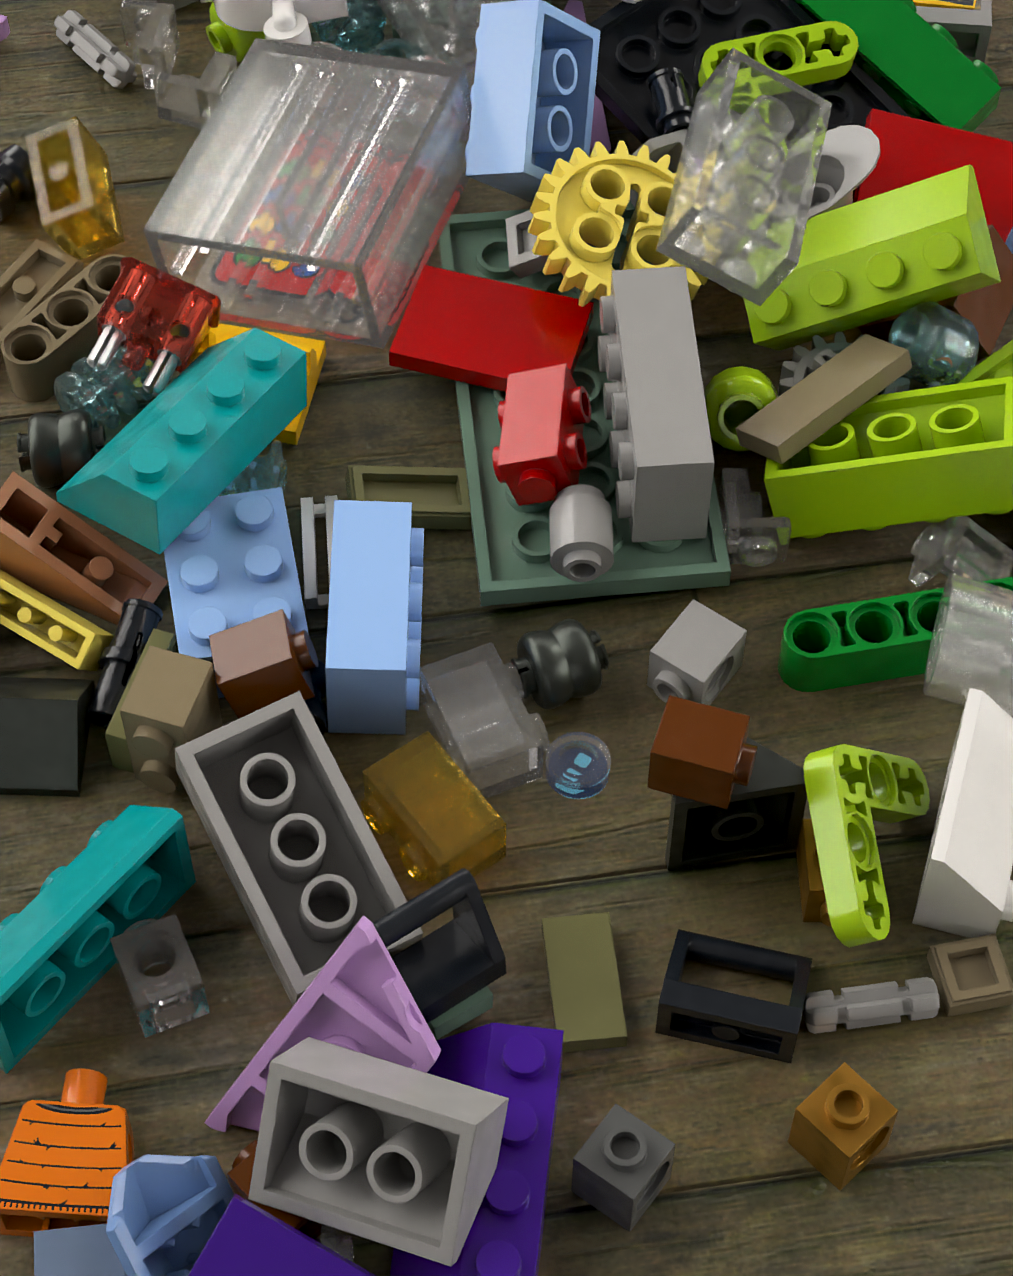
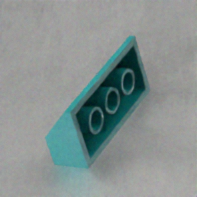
M253 328L207 348L56 492L57 502L160 555L307 406L306 352L258 328Z
M129 805L114 821L107 820L102 823L91 835L87 847L68 866H61L55 869L42 884L40 893L20 913H13L0 923V1069L6 1074L196 882L183 816L176 810L164 807Z

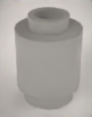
M579 484L568 486L559 491L555 497V502L549 510L551 566L557 573L572 581L587 582L594 580L607 572L614 563L612 508L605 500L603 492L594 486Z

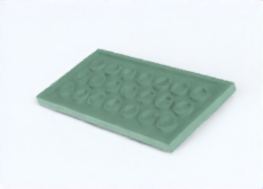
M631 201L628 203L622 216L624 218L623 230L615 248L612 267L615 270H620L621 256L628 243L626 241L627 229L635 211ZM530 209L437 216V235L442 269L579 299L581 290L577 287L563 293L558 290L564 277L561 272L544 275L540 271L520 279L509 268L505 219ZM592 298L590 301L594 302V316L572 375L577 387H585L591 404V421L584 423L583 439L587 450V466L579 471L578 485H590L601 490L605 500L612 508L614 563L607 572L587 582L572 581L560 575L552 568L550 563L549 510L555 500L518 506L507 483H500L494 472L492 453L494 447L500 446L501 438L498 404L500 401L505 400L506 392L455 380L481 606L729 586L731 568L714 474L706 538L632 542L629 518H618L615 484L616 481H620L619 469L611 467L609 434L610 431L618 430H614L612 419L606 420L603 387L604 383H612V381H608L607 372H600L598 336H605L608 333H602L600 300Z

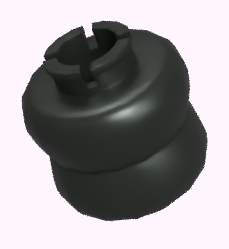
M82 409L70 410L60 415L52 413H35L31 415L28 420V434H17V451L22 455L18 457L21 472L32 470L35 483L43 488L55 487L68 482L106 445L104 444V441H106L104 425L93 427L90 414Z
M565 619L555 624L548 631L539 630L524 634L517 643L518 658L510 660V669L514 683H523L517 687L520 695L524 699L531 695L540 707L554 709L570 698H580L594 694L602 685L601 669L606 670L608 669L607 666H609L604 644L595 646L596 643L602 640L597 631L591 630L588 633L580 622L574 619Z

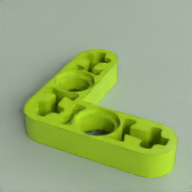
M824 21L719 42L710 46L705 51L698 73L699 86L732 181L744 194L755 197V192L760 183L786 163L785 152L764 94L834 80L845 76L851 70L859 47L858 37L846 24L837 21ZM829 44L833 51H841L840 56H833L829 49L821 50L822 45ZM772 51H779L790 57L793 66L787 70H775L766 64L763 56ZM806 57H811L809 63L805 62ZM747 58L751 59V64L746 65ZM724 65L727 72H735L734 77L726 78L723 71H715L716 66ZM735 109H743L755 117L757 124L749 129L736 128L728 121L727 114ZM757 144L754 153L759 166L763 168L769 167L766 175H760L756 167L748 168L752 157L751 146Z
M840 744L809 753L805 758L803 767L804 781L832 929L840 942L849 948L885 939L890 929V912L873 820L892 824L925 815L930 803L926 778L919 765L910 758L852 745Z

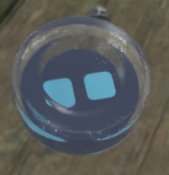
M570 732L559 736L549 746L546 753L545 774L549 785L558 794L570 799L590 798L601 792L609 781L611 756L605 743L598 737L586 732Z

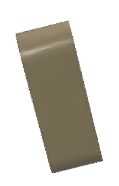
M110 254L94 260L9 329L3 336L0 346L11 391L16 397L28 402L47 400L89 367L87 358L103 331L102 325L131 273L138 271L137 264L131 258L124 255ZM145 308L142 309L131 331L144 319ZM122 310L115 313L122 318H131L133 316L130 312Z

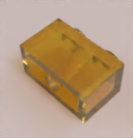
M74 116L25 137L41 224L61 249L72 257L81 260L125 242L107 153L78 117Z
M426 731L363 770L365 799L360 802L362 811L378 834L383 835L388 832L400 846V858L410 875L417 882L421 883L427 880L431 886H434L462 868H466L475 877L506 857V823L429 731Z

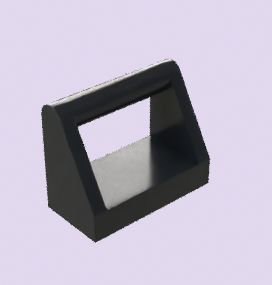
M466 868L458 870L373 922L387 948L448 909H453V920L391 957L427 1023L506 974V957L477 883Z
M678 929L659 999L655 1033L791 1063L813 958ZM686 959L793 982L789 1006L681 982Z

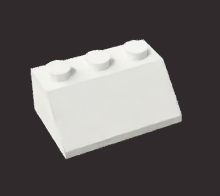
M969 688L949 760L912 923L974 938L996 934L1000 919L1013 922V880H1010L1013 866V718L984 691Z

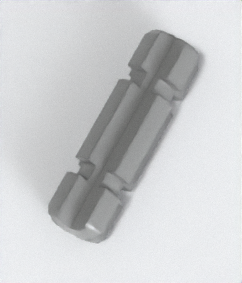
M68 10L63 16H57L54 21V26L57 28L56 36L67 46L73 47L72 50L97 73L103 75V78L117 89H123L127 83L135 81L137 73L134 71L135 62L122 51H118L119 48L93 25L87 24L88 21L75 10Z
M929 977L906 979L904 987H898L896 981L841 988V995L834 996L832 990L809 992L805 995L802 1012L807 1030L817 1034L837 1031L836 1024L841 1023L844 1024L845 1029L899 1023L901 1022V1015H907L911 1021L933 1018L937 1015L940 1008V1000L935 981Z

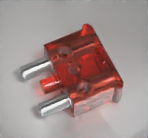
M124 257L120 261V275L97 314L98 336L100 337L88 356L87 363L93 369L97 365L98 371H105L119 345L127 348L121 361L131 370L140 371L146 359L149 358L155 361L143 383V389L149 394L153 389V396H158L166 388L174 371L182 373L193 362L209 330L219 326L221 300L215 294L133 257Z

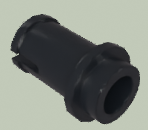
M668 67L655 71L648 78L647 84L658 113L655 123L658 134L662 136L687 129L691 137L694 138L698 132L701 118L698 110L690 104L682 71L675 67L672 68L671 74L674 82H671Z

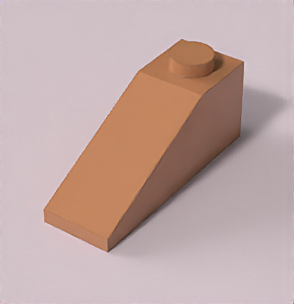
M14 471L1 486L0 569L41 593L118 625L122 614L123 603L127 599L137 598L154 604L168 580Z

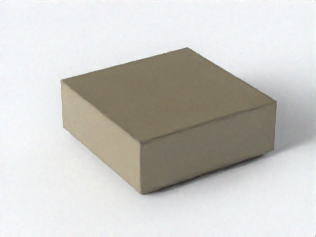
M996 934L929 947L927 960L946 1017L1013 1004V983Z

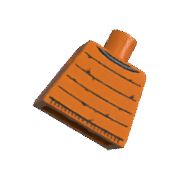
M84 1068L71 1069L65 1074L61 1102L30 1100L22 1106L0 1165V1235L34 1237L33 1231L107 1224L113 1177L123 1167L134 1161V1138L127 1110L118 1105H104L108 1078L101 1072Z

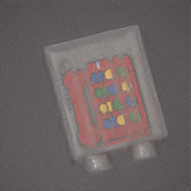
M255 38L143 229L173 312L180 311L187 296H195L204 300L210 306L211 310L207 318L384 349L416 286L423 266L427 264L470 177L466 176L465 148L469 140L472 105L465 67L449 65L440 59L425 55L406 59L347 51L323 41L311 42V45Z

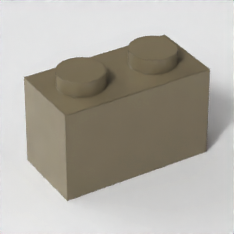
M149 646L122 704L120 714L135 779L141 780L153 790L163 793H172L175 790L187 793L176 771L175 748L222 727L223 723L213 663Z

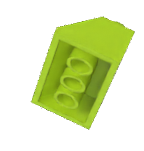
M969 164L816 215L809 220L795 222L750 237L741 290L754 344L778 351L812 341V337L816 335L822 338L836 332H842L915 309L922 304L921 302L935 303L1001 282L973 166Z
M1013 376L875 395L785 463L780 464L767 458L764 483L779 539L796 537L817 538L827 533L858 529L874 531L890 525L921 521L937 523L952 517L983 513L999 515L1013 510Z

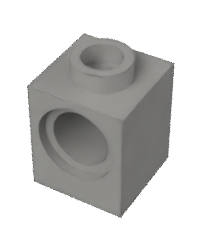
M693 599L650 650L647 686L652 688L656 695L665 703H667L668 697L671 695L710 706L742 666L747 630Z

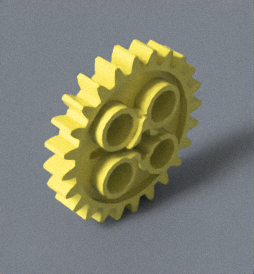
M619 140L614 154H609L605 146L598 141L595 142L590 157L577 147L573 150L569 163L559 158L556 160L551 174H544L529 211L534 215L528 227V233L538 236L532 252L534 255H549L542 270L544 275L562 273L564 277L558 289L561 293L569 291L574 287L581 290L579 306L584 307L592 298L600 300V296H610L611 275L612 270H615L612 267L615 248L623 230L624 218L622 216L629 203L630 189L638 193L635 211L627 229L626 241L628 243L621 256L620 270L685 266L690 301L694 299L700 286L705 285L714 268L713 264L721 247L715 244L722 231L721 226L710 223L717 208L716 205L699 204L706 187L704 185H697L688 188L685 184L690 173L688 168L681 169L676 173L668 170L670 155L665 154L655 163L649 160V148L647 145L643 144L637 156L629 155L625 142ZM586 243H590V244L596 246L597 248L592 247V246H590V245H588V244H586Z

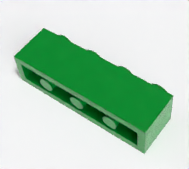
M795 0L816 23L837 21L846 24L854 31L858 37L859 44L854 61L909 117L973 132L997 108L1001 87L998 85L999 80L996 74L984 62L977 59L972 62L957 49L956 40L943 26L936 23L931 26L916 13L917 8L912 0Z

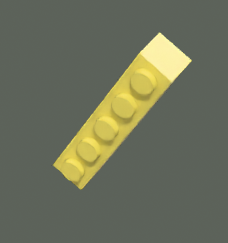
M0 569V624L78 670L97 671L101 652L110 645L114 635Z

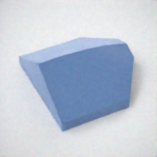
M146 1154L123 1167L113 1177L106 1234L127 1276L189 1275L234 1196L216 1156Z

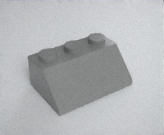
M307 1037L270 1061L248 1199L451 1267L458 1260L497 1168L509 1098Z

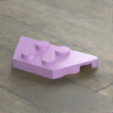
M364 915L215 1106L204 1123L210 1128L226 1132L230 1124L259 1131L270 1061L307 1037L425 1073L434 1065L441 1052V1048L372 921Z

